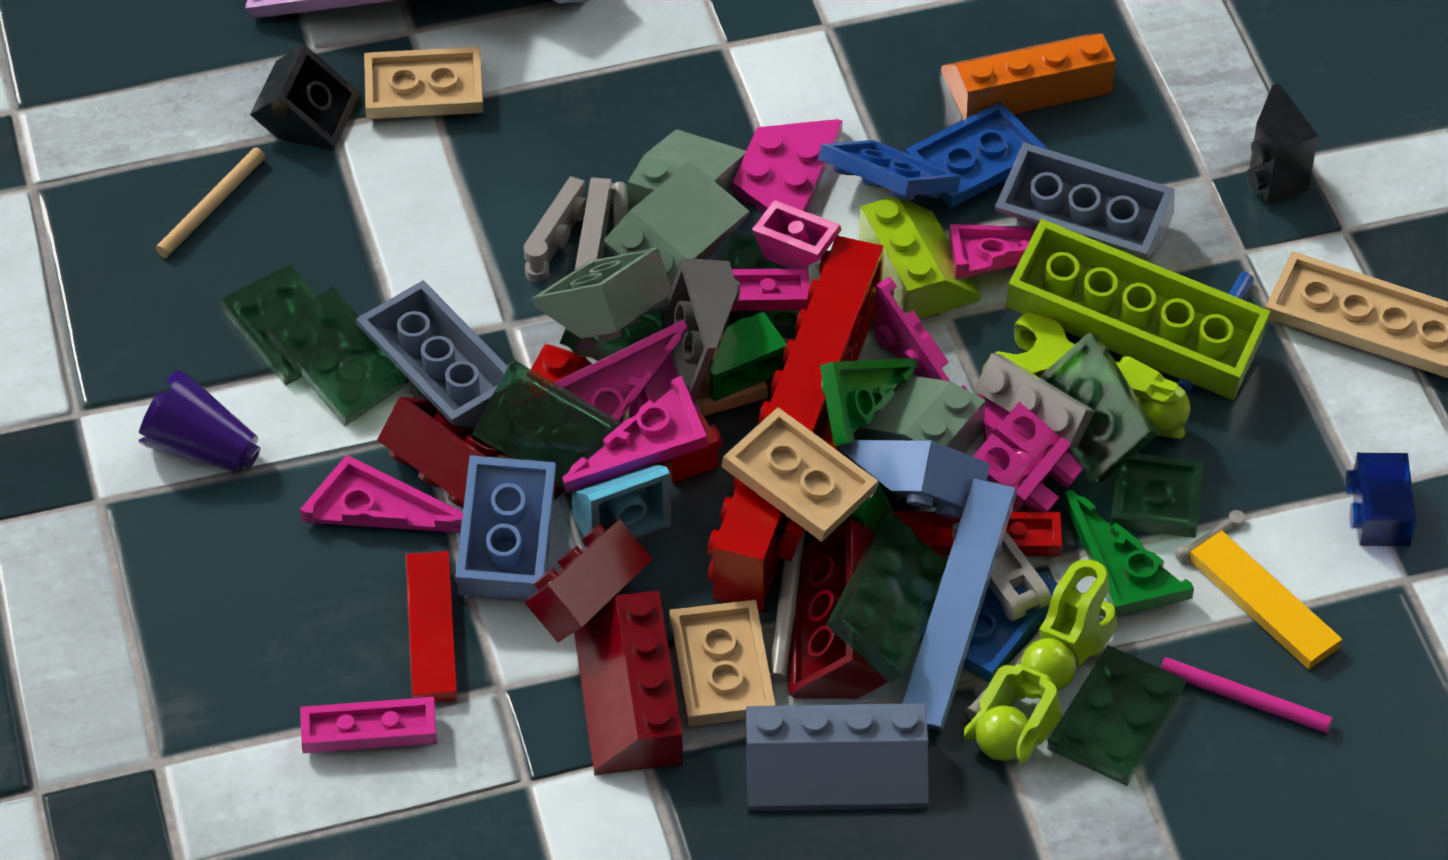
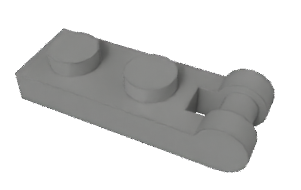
M572 176L568 178L525 242L524 258L527 261L525 264V275L530 282L541 283L548 279L549 262L559 248L563 249L566 246L571 229L577 221L581 222L584 219L587 199L585 198V182Z
M960 522L952 525V537L954 539ZM1005 531L988 586L1000 601L1006 617L1010 621H1014L1025 616L1028 609L1035 607L1039 610L1050 605L1052 597L1044 581ZM1023 585L1026 592L1018 595L1014 588Z

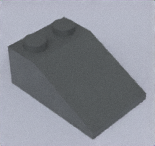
M682 258L661 314L664 329L682 320L685 321L688 327L686 333L670 353L677 377H683L693 404L696 402L721 334L726 331L732 305L737 303L740 296V283L737 278H734L729 261Z

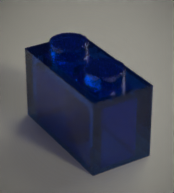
M1357 452L1354 469H1348L1346 472V493L1354 497V503L1350 505L1349 519L1351 529H1357L1359 546H1411L1417 519L1408 453Z

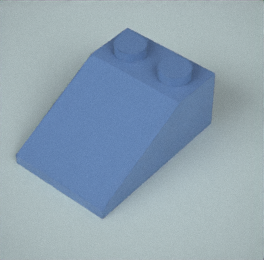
M854 440L852 443L839 446L841 451L890 491L906 496L907 504L921 508L936 507L937 515L951 519H961L974 478L987 481L990 466L988 462L934 441Z
M470 455L455 575L458 595L528 600L537 591L533 583L548 571L556 474L555 462Z

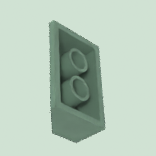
M657 247L588 261L534 296L532 301L536 308L581 339L598 336L599 341H607L623 334L622 328L641 322V315L660 309L659 303L668 297L671 287L659 248Z

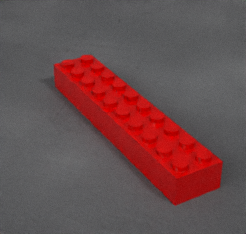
M838 235L833 242L831 250H826L819 264L820 278L819 280L812 279L807 295L808 308L807 310L801 309L799 311L795 326L797 336L795 340L789 339L786 344L783 356L784 369L783 371L776 370L771 385V394L773 396L770 402H763L758 424L779 407L819 438L823 439L830 420L826 397L821 387L822 375L820 365L831 362L859 360L875 317L876 286L882 281L884 246ZM734 477L733 489H735L733 498H725L720 515V521L723 523L720 530L714 529L708 542L707 554L713 556L709 565L707 580L713 582V600L724 603L756 600L758 611L763 612L783 558L777 556V549L790 518Z

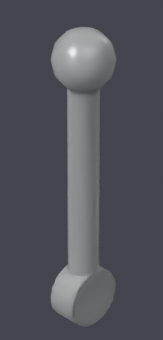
M1239 510L1231 511L1226 522L1190 545L1179 546L1175 551V557L1180 562L1189 561L1190 551L1221 530L1226 532L1230 528H1242L1246 519L1245 514Z

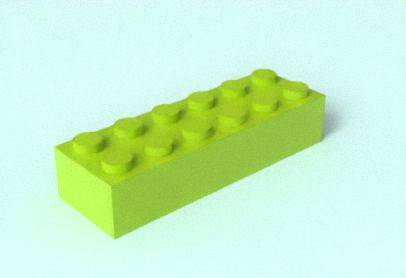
M1044 219L1040 220L1008 284L1005 306L1020 314L1033 312L1054 319L1069 334L1123 356L1132 357L1145 365L1179 379L1188 380L1194 385L1233 401L1265 334L1271 312Z

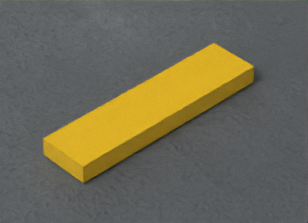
M1222 530L1190 551L1189 561L1308 670L1340 649L1342 638Z

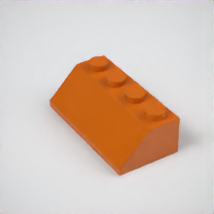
M1089 34L942 65L941 72L963 119H966L998 102H1001L1012 114L1112 93L1116 59L1103 34Z

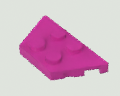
M832 119L757 127L732 181V193L744 202L753 204L762 215L774 200L807 212L828 163L818 159L821 144L838 142L842 133L843 120Z

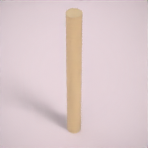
M254 147L155 247L156 252L161 257L168 258L265 160L264 152Z

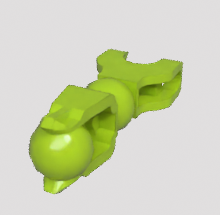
M1033 312L1023 313L1014 324V337L1018 347L1026 352L1020 354L995 352L1062 392L1067 393L1082 404L1090 406L1099 405V412L1102 413L1104 421L1112 427L1144 435L1153 433L1173 439H1181L1186 433L1183 426L1187 423L1191 412V405L1185 390L1175 382L1165 379L1160 372L1132 357L1125 356L1120 362H1115L1112 366L1109 361L1099 355H1081V346L1069 342L1064 328L1054 319ZM986 363L982 367V372L986 366Z
M1083 559L1074 562L1068 568L1055 587L1046 619L1039 628L1041 639L1034 641L1024 650L1021 664L1000 667L980 699L981 709L964 728L965 742L976 740L983 753L992 760L1006 762L1017 758L1019 764L1022 765L1030 759L1035 746L1045 741L1063 716L1058 691L1063 690L1073 681L1076 667L1081 668L1089 656H1095L1104 649L1116 630L1118 621L1115 607L1104 601L1110 585L1107 570L1101 563ZM1087 576H1094L1096 580L1086 593H1081L1077 590V584L1081 579ZM1099 616H1103L1105 619L1099 622ZM1028 697L1030 699H1040L1029 720L1016 707L1008 706L1014 698L1024 699Z

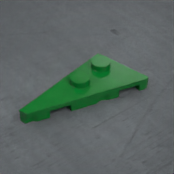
M917 358L842 361L820 365L822 375L821 387L826 397L834 446L854 441L853 433L858 427L868 425L874 418L875 412L881 411L895 395L893 389L896 385L907 382L913 375L914 369L918 367Z
M1074 490L1065 491L1064 504L1088 559L1101 563L1107 570L1110 586L1105 598L1108 603L1115 607L1116 616L1193 599L1194 587L1189 580L1179 581L1163 568L1164 560L1155 553L1147 551L1138 539L1118 523L1111 526L1096 514V506L1087 498L1079 496Z

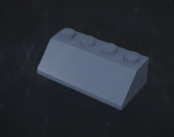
M1023 142L995 205V211L1035 224H1039L1040 220L1044 219L1118 250L1148 258L1160 247L1173 217L1175 188Z
M424 280L356 318V324L452 425L490 431L512 418L511 402L521 386V379Z
M926 703L746 706L748 811L928 808Z

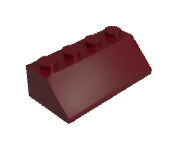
M399 397L377 438V441L390 449L388 455L392 459L404 465L413 466L420 471L418 477L431 486L443 488L450 493L448 499L461 508H464L470 455L527 460L489 431L452 425L428 399ZM555 480L554 500L565 489L564 485Z
M853 518L840 524L822 542L816 538L803 546L789 652V695L793 698L858 699L889 682L887 540Z
M659 590L615 595L583 627L574 632L594 775L683 765L682 729Z

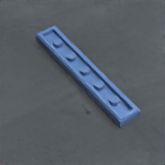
M975 478L973 480L902 704L926 703L928 729L943 732L1017 496L1015 487Z

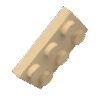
M480 47L364 53L365 109L367 119L483 113Z
M779 407L725 454L721 465L722 468L821 542L876 491L878 480Z
M756 600L670 610V625L688 727L746 720V706H776Z

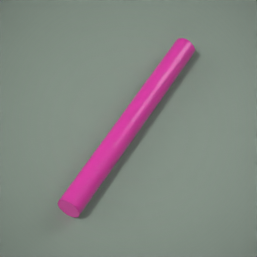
M1167 657L1162 662L1160 674L1326 734L1331 726L1333 719L1331 716Z

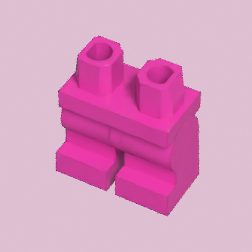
M1020 401L996 428L994 434L992 433L972 456L990 463L987 476L988 482L1016 488L1017 496L1013 509L1017 512L1023 507H1026L1031 512H1049L1059 497L1043 485L1045 480L1051 476L1068 489L1083 470V467L1068 453L1071 444L1063 437L1059 438L1049 426Z

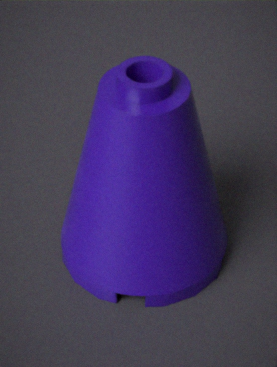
M176 370L166 380V382L172 385L168 392L165 394L157 392L145 413L139 429V433L145 437L139 439V443L147 448L236 473L240 472L243 467L250 469L261 451V447L256 445L258 436L189 374L181 370Z

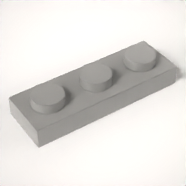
M991 353L974 389L1009 412L1020 401L1049 426L1059 438L1063 437L1071 444L1070 448H1078L1095 412L1001 354Z

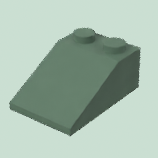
M678 129L674 130L644 154L628 180L629 211L689 160L728 192L746 151Z
M689 160L632 208L603 241L609 251L615 256L658 247L670 287H672L682 258L708 260L750 214V211Z
M911 376L907 382L896 385L893 389L895 395L881 411L875 412L874 418L868 425L858 427L853 436L854 440L934 441L965 453L983 432L986 400L951 381Z

